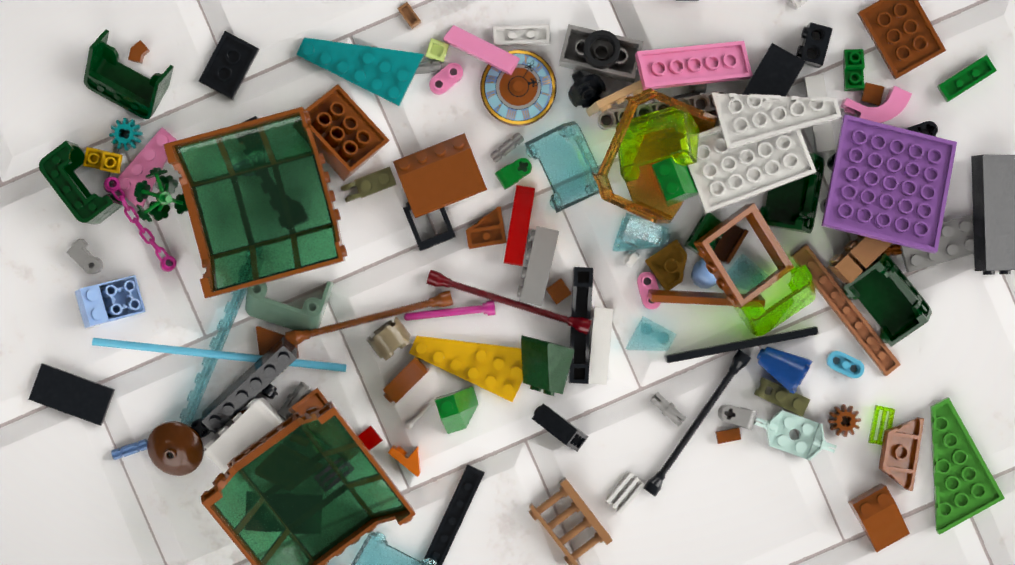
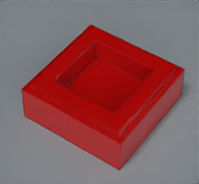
M372 425L358 435L369 451L383 441Z

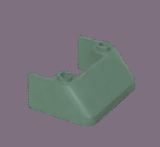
M258 258L259 275H260L265 260ZM252 272L250 281H254V280H253V272ZM327 281L322 299L308 298L304 302L302 309L265 298L268 290L266 283L248 287L245 310L252 317L292 330L318 329L334 282Z

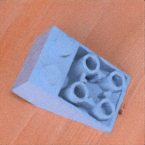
M135 275L80 288L75 291L85 328L146 312Z

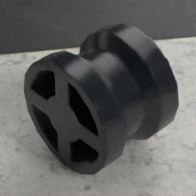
M201 418L193 421L191 428L198 433L200 438L209 435L211 430L203 426Z

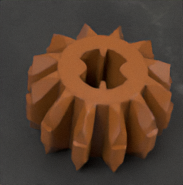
M842 404L841 410L835 406L834 410L836 413L829 412L833 419L827 420L828 423H834L830 426V430L836 429L835 434L838 436L842 433L843 437H847L848 432L854 435L853 428H860L858 425H855L856 422H861V418H855L859 412L853 411V406L847 408L845 404ZM842 417L848 418L846 419V425L841 423L843 421Z

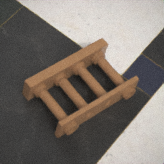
M565 477L559 482L561 487L558 492L537 508L531 503L529 505L531 510L528 512L535 521L539 519L566 556L563 558L568 565H579L576 559L597 543L604 541L608 545L613 540ZM569 495L573 500L571 506L547 523L541 514L561 498ZM581 511L585 516L582 518L583 521L559 539L552 529L573 513ZM592 526L596 530L595 536L571 554L564 544L585 528Z

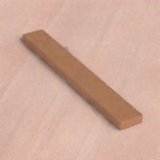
M805 244L791 255L882 374L887 376L901 365L846 296L842 288L809 246Z

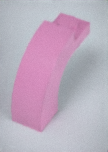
M893 86L890 88L885 101L878 107H867L849 98L844 99L840 107L849 115L854 116L857 114L858 118L884 123L903 111L912 93Z

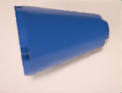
M770 347L762 348L757 356V359H759L758 364L792 394H795L798 385L803 381L813 362L810 359Z

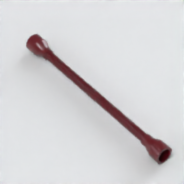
M430 270L426 284L435 287L444 286L447 288L454 287V289L463 290V292L479 297L482 296V298H489V300L498 301V303L510 305L514 308L517 307V309H524V311L526 310L536 315L559 320V322H564L578 332L587 335L592 320L584 317L574 318L558 313L555 314V312L546 311V309H539V307L527 305V303H520V301L518 302L511 298L457 283V281L455 282L434 270Z

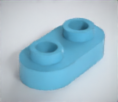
M833 351L827 356V365L850 378H859L864 373L863 363L845 353ZM834 357H838L839 362L837 364L833 363ZM852 365L856 366L855 372H851L850 367Z

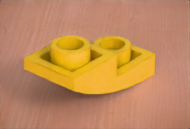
M86 147L83 166L120 174L123 155Z

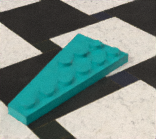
M304 37L296 55L400 106L425 54Z

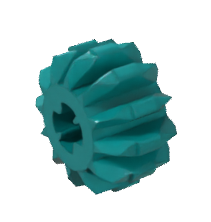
M123 118L122 123L117 120V127L111 126V129L115 130L114 133L109 134L110 137H115L111 143L117 144V148L120 150L124 147L126 151H129L130 146L134 149L137 148L134 142H142L137 138L143 135V132L138 131L141 126L139 124L135 125V120L133 119L128 122L127 118ZM125 130L130 132V134H127L129 135L128 138L123 137Z

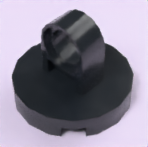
M579 70L572 74L574 84L570 87L568 97L575 107L582 106L587 108L601 99L600 95L603 91L605 93L606 85L600 76L595 74L584 76Z

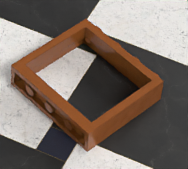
M755 203L744 205L694 242L699 251L697 254L704 259L706 268L715 276L718 287L725 292L727 301H730L733 307H743L794 269L793 264ZM746 217L778 270L741 296L709 243Z

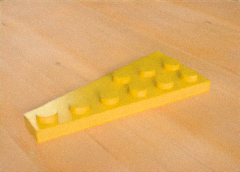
M416 336L409 351V354L513 402L523 381L521 348Z

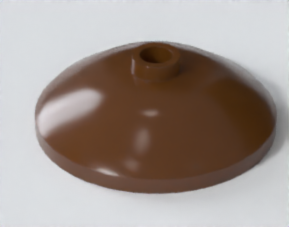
M169 421L158 425L151 432L147 441L148 454L153 464L161 471L170 475L183 476L193 472L200 465L204 456L203 442L198 433L190 426L181 422Z

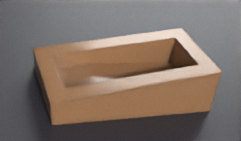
M408 2L397 8L411 29L421 23V20Z

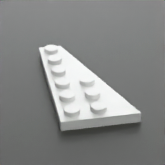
M711 92L727 149L842 117L836 98L786 97L760 94L741 95L737 93L718 94Z

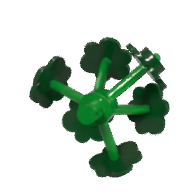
M153 168L149 171L150 174L146 175L147 179L156 178V188L160 190L158 193L151 192V187L145 180L136 184L134 196L137 202L147 199L148 195L156 197L157 200L150 202L149 208L146 210L141 205H136L139 209L137 213L142 220L152 222L150 215L156 221L168 218V212L170 211L168 204L171 202L175 203L174 208L177 209L178 214L188 211L184 194H178L176 199L172 198L171 194L175 192V188L178 187L179 183L171 175L167 177L162 175L167 173V170Z

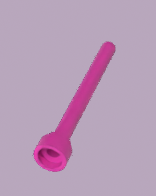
M488 300L483 305L406 313L404 314V319L410 321L484 313L492 316L496 315L495 303L493 300Z

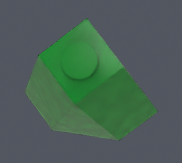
M473 386L436 397L435 399L441 421L448 434L466 429L479 405Z

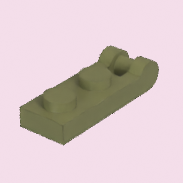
M761 377V384L758 390H755L754 395L803 417L810 399L797 393L792 394L785 387ZM768 386L772 388L769 395L765 393Z

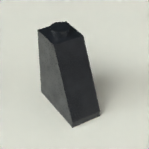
M545 404L537 407L534 411L532 419L577 452L589 437Z

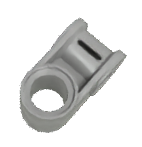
M726 404L719 408L718 416L721 420L746 429H753L757 411ZM724 412H732V415L727 417Z

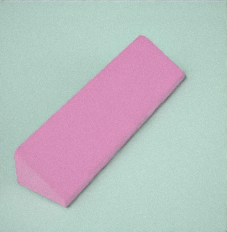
M455 25L452 26L443 38L445 43L509 75H512L520 60L519 57Z

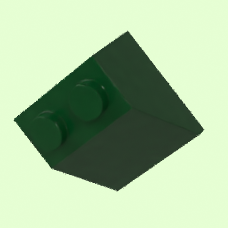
M710 212L707 214L703 213L684 246L697 254L699 251L694 242L722 221ZM723 233L722 235H720L719 237H717L716 239H719V240H720V239L722 238V236L724 235V233ZM716 239L709 243L713 251L716 247L713 245Z

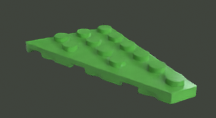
M948 397L930 406L936 532L939 535L1005 499Z

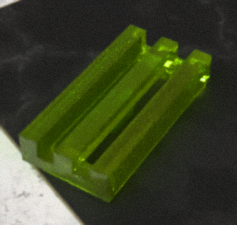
M875 405L868 443L882 445L883 441L881 440L887 411H889L886 430L892 428L895 414L894 408ZM883 410L877 440H874L879 411Z

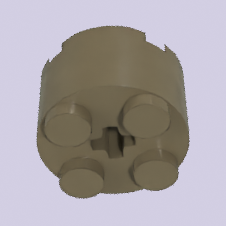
M395 317L394 322L389 320L373 332L375 336L372 338L369 336L366 339L379 358H384L386 361L394 355V351L398 347L402 349L410 343L411 335L398 317Z

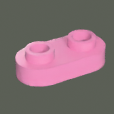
M457 63L448 64L431 78L429 83L430 90L436 95L446 93L462 79V67ZM452 69L457 70V74L454 76L450 74ZM438 81L442 82L443 84L440 88H437L435 86L436 82Z
M643 272L637 278L642 304L647 309H656L661 303L654 302L651 304L648 301V289L659 290L656 277L651 272ZM645 278L650 279L649 285L644 284L643 281Z

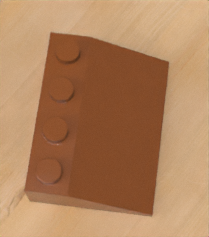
M338 84L305 109V111H309L311 117L310 126L319 152H323L325 161L343 181L354 174L390 141ZM297 116L292 125L308 142L300 117Z
M465 133L393 161L415 218L487 190Z

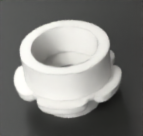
M636 250L633 253L629 251L623 259L625 266L628 265L630 268L634 266L640 257Z

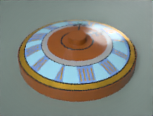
M523 49L508 50L507 52L520 58L512 75H509L488 64L481 77V98L487 111L498 121L510 126L530 125L542 119L551 109L556 97V78L550 65L538 54Z

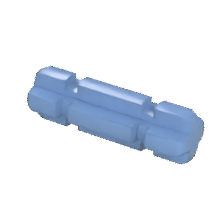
M147 439L123 446L121 449L112 450L113 459L117 460L123 458V456L126 457L138 453L140 450H147Z

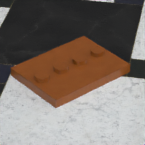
M879 0L857 13L894 79L946 51L918 0Z

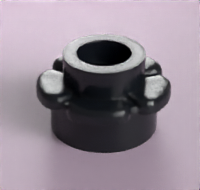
M269 384L260 392L272 400L275 395H278L276 392L277 388L272 384Z

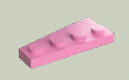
M163 127L117 178L120 182V188L125 193V197L135 206L139 204L144 207L147 200L143 199L142 202H137L134 196L136 184L145 180L150 185V191L152 192L156 178L147 179L146 175L150 174L149 171L153 168L163 169L168 161L163 144L177 141Z

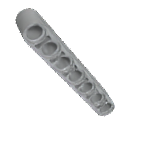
M723 91L714 92L718 94H726ZM711 93L608 110L599 115L597 123L601 129L610 130L716 111ZM697 100L705 102L704 109H699L696 106ZM684 103L687 107L686 112H680L677 109V104ZM665 106L668 114L665 116L660 115L658 108ZM640 110H647L649 117L647 119L641 118L639 115ZM621 113H628L630 121L623 122L620 118ZM603 116H609L612 120V123L610 125H604L601 121V118Z

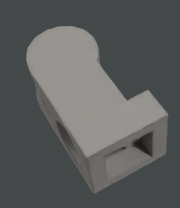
M79 239L66 253L87 273H99L103 269V262L86 249L89 244L84 239Z

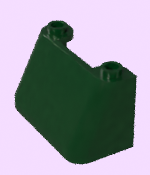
M809 153L817 171L816 173L768 191L766 206L758 209L768 226L809 234L812 232L824 173V158L817 154Z
M885 253L879 256L867 268H864L863 272L852 283H846L843 286L846 296L849 299H859L880 325V338L891 347L926 324L932 314L928 303L891 257Z

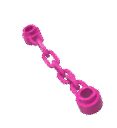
M108 177L103 183L104 190L112 193L116 200L121 201L125 208L124 213L129 221L136 224L142 239L147 244H151L155 249V254L160 260L161 269L165 272L172 271L176 267L175 258L169 256L163 247H159L154 242L155 237L149 229L143 228L140 224L137 212L125 200V193L120 188L119 180L115 177ZM113 181L115 187H110L109 182ZM117 190H119L120 193L122 194V195H119V198H118V196L115 194V192H116ZM130 209L136 216V218L134 217L133 220L127 213V211H130ZM145 231H147V233L151 237L149 241L143 235ZM161 250L166 255L163 258H161V256L158 254L161 253ZM166 260H170L172 262V266H167L165 263Z

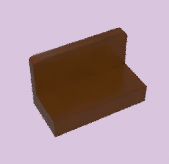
M737 225L728 229L715 245L714 253L718 259L725 264H729L749 231Z

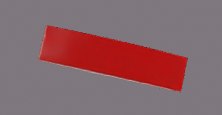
M516 185L504 257L505 264L523 266L535 188Z

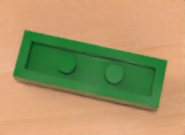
M985 55L939 84L937 88L945 101L949 102L997 70L989 57Z

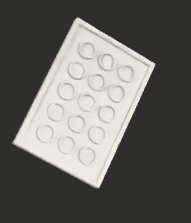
M720 126L678 141L706 214L817 172L800 129L730 149L726 147Z

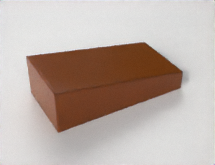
M739 427L715 432L717 444L741 440Z

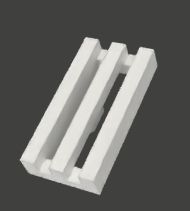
M630 472L606 502L621 514L645 484ZM631 478L634 479L615 503L612 502ZM638 483L639 486H638V487L634 490V492L628 497V499L623 503V505H622L621 507H618V505L621 503V501H622V500L626 497V495L632 490V488Z

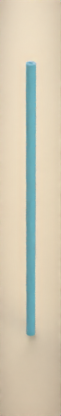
M93 338L92 345L255 363L263 356ZM296 359L289 365L346 372V364Z

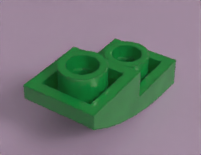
M863 49L844 50V91H863L865 88Z

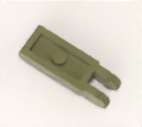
M389 166L356 179L354 182L340 188L341 191H347L357 187L359 193L345 198L346 202H350L397 184Z

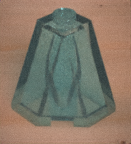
M626 213L623 216L612 251L621 252L661 248L664 244H668L671 235L668 233L669 228Z

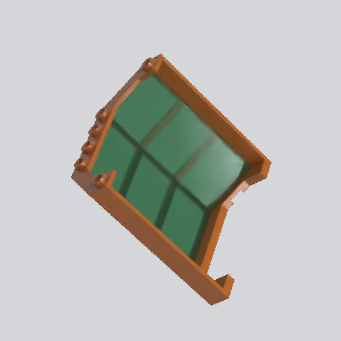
M303 107L163 144L168 163L173 165L174 170H177L178 174L182 176L179 177V181L200 253L202 267H206V272L203 274V278L200 279L205 298L219 296L345 262V257L348 255L345 245L342 244L338 223L341 217L339 210L334 208L333 202L336 201L334 191L330 190L328 186L331 180L328 171H324L325 157L323 152H319L310 126L311 117L309 111H305Z
M332 401L325 403V406L322 408L315 406L307 409L305 414L297 412L234 457L227 464L229 469L225 474L223 472L220 473L212 482L214 487L201 495V502L252 565H327L330 559L341 555L346 547L357 543L365 533L372 532L376 525L397 520L401 526L403 523L410 522L416 514L413 507Z

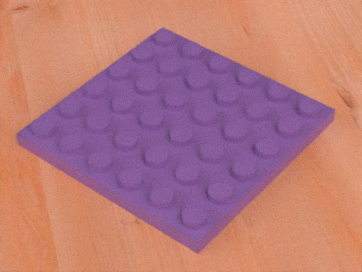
M845 114L842 118L821 226L934 254L937 253L957 142Z

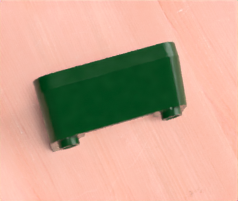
M105 29L89 48L84 84L91 91L143 119H150L170 85L174 66L170 64L163 74L155 73L151 79L118 62L119 54L114 47L107 44L109 31Z

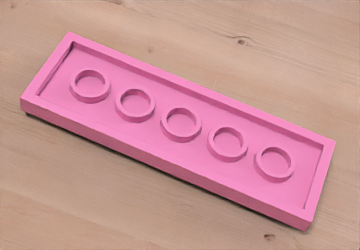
M744 41L645 50L635 53L643 90L745 80L753 76Z

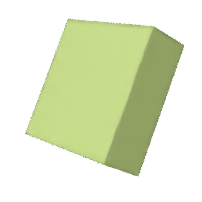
M431 38L425 57L444 63L449 44Z

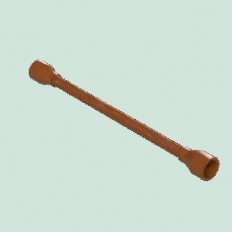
M449 290L416 304L397 307V309L394 308L385 312L382 311L373 315L354 318L318 329L292 330L285 332L286 339L295 346L304 340L310 339L311 336H318V334L321 335L323 333H330V331L342 330V328L354 327V325L357 326L366 322L385 319L397 314L416 311V309L428 308V306L447 307L453 305Z

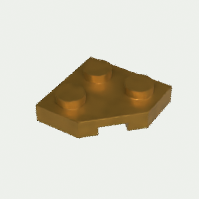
M675 239L645 260L664 290H671L683 281L687 253L678 240Z

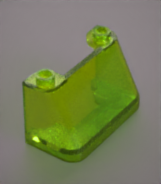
M676 105L621 121L617 124L615 134L620 174L625 182L638 179L640 176V166L671 157L677 164L682 166L697 163L700 129L685 107Z
M797 265L790 271L791 280L787 285L792 292L765 310L758 302H749L743 307L734 308L753 335H765L815 300L816 290L813 277L806 265Z

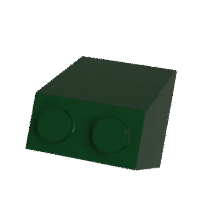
M522 335L523 383L531 385L530 389L541 392V389H543V393L547 395L563 394L575 349Z

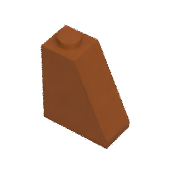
M415 357L383 389L385 392L383 396L390 403L393 401L397 403L429 369Z

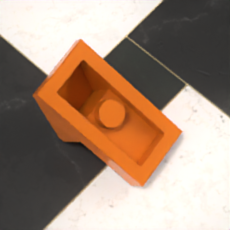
M393 445L388 454L418 477L421 473L419 446L408 457L406 456V450L399 445L398 447Z

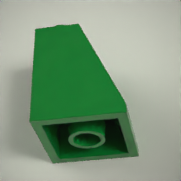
M670 157L652 165L654 176L667 207L698 195L684 157Z

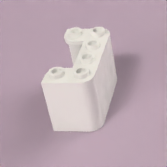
M256 397L246 405L248 409L243 414L239 412L232 419L234 423L229 428L225 426L218 433L220 437L212 439L204 447L206 449L204 453L224 474L229 469L227 464L234 457L286 420L264 397L259 399ZM291 433L243 467L244 471L248 475L253 472ZM238 473L231 479L236 486L244 481Z

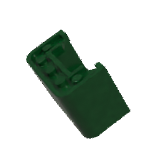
M66 140L40 160L39 170L78 221L93 225L100 224L123 207L121 201L116 200L113 194H106L100 197L95 193L91 194L74 172L83 165L85 154L78 144Z

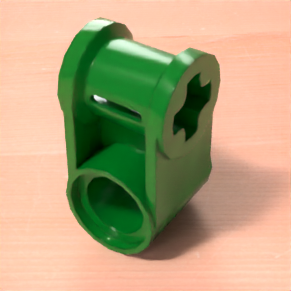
M520 158L497 171L495 175L504 190H506L531 173L532 165L528 159ZM521 162L528 164L526 172L518 170Z

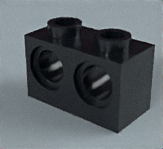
M812 22L807 27L804 26L801 38H804L803 43L798 46L796 56L806 61L805 64L818 68L822 67L833 28ZM812 31H817L820 34L819 40L812 38ZM808 49L814 51L815 58L811 59L807 56L806 52Z

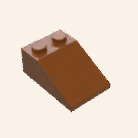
M879 484L848 502L876 552L910 534L887 486Z

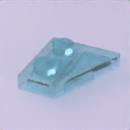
M741 254L727 271L736 288L749 291L769 276L744 254Z
M642 316L625 349L668 351L677 334Z

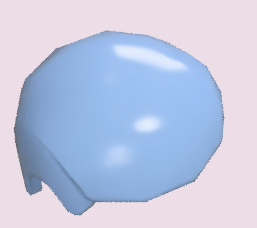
M704 259L697 261L691 273L694 284L703 289L715 286L717 284L716 278L706 268Z

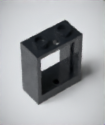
M409 202L405 203L406 207L403 210L420 251L456 237L446 210L443 207L440 208L448 231L421 241L410 213L412 210Z

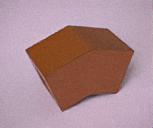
M140 40L131 47L128 60L142 64L144 56L150 50Z

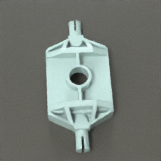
M784 410L777 412L770 420L766 421L756 417L755 420L759 422H754V425L766 429L768 446L809 461L821 450L825 449L834 453L835 450L832 448L836 449L837 445L825 441L823 424ZM792 429L799 431V437L795 440L789 437V432Z

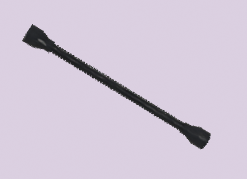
M738 350L734 355L729 372H727L725 378L720 382L718 388H716L711 398H709L704 408H702L697 418L685 433L686 435L680 440L679 445L674 449L675 451L671 453L672 455L667 459L668 461L664 463V467L649 479L643 487L647 492L656 497L661 490L665 474H667L672 464H674L701 425L700 423L706 418L707 413L712 409L711 407L715 405V401L719 399L718 397L726 389L725 387L733 379L732 377L750 361L751 357L746 353Z

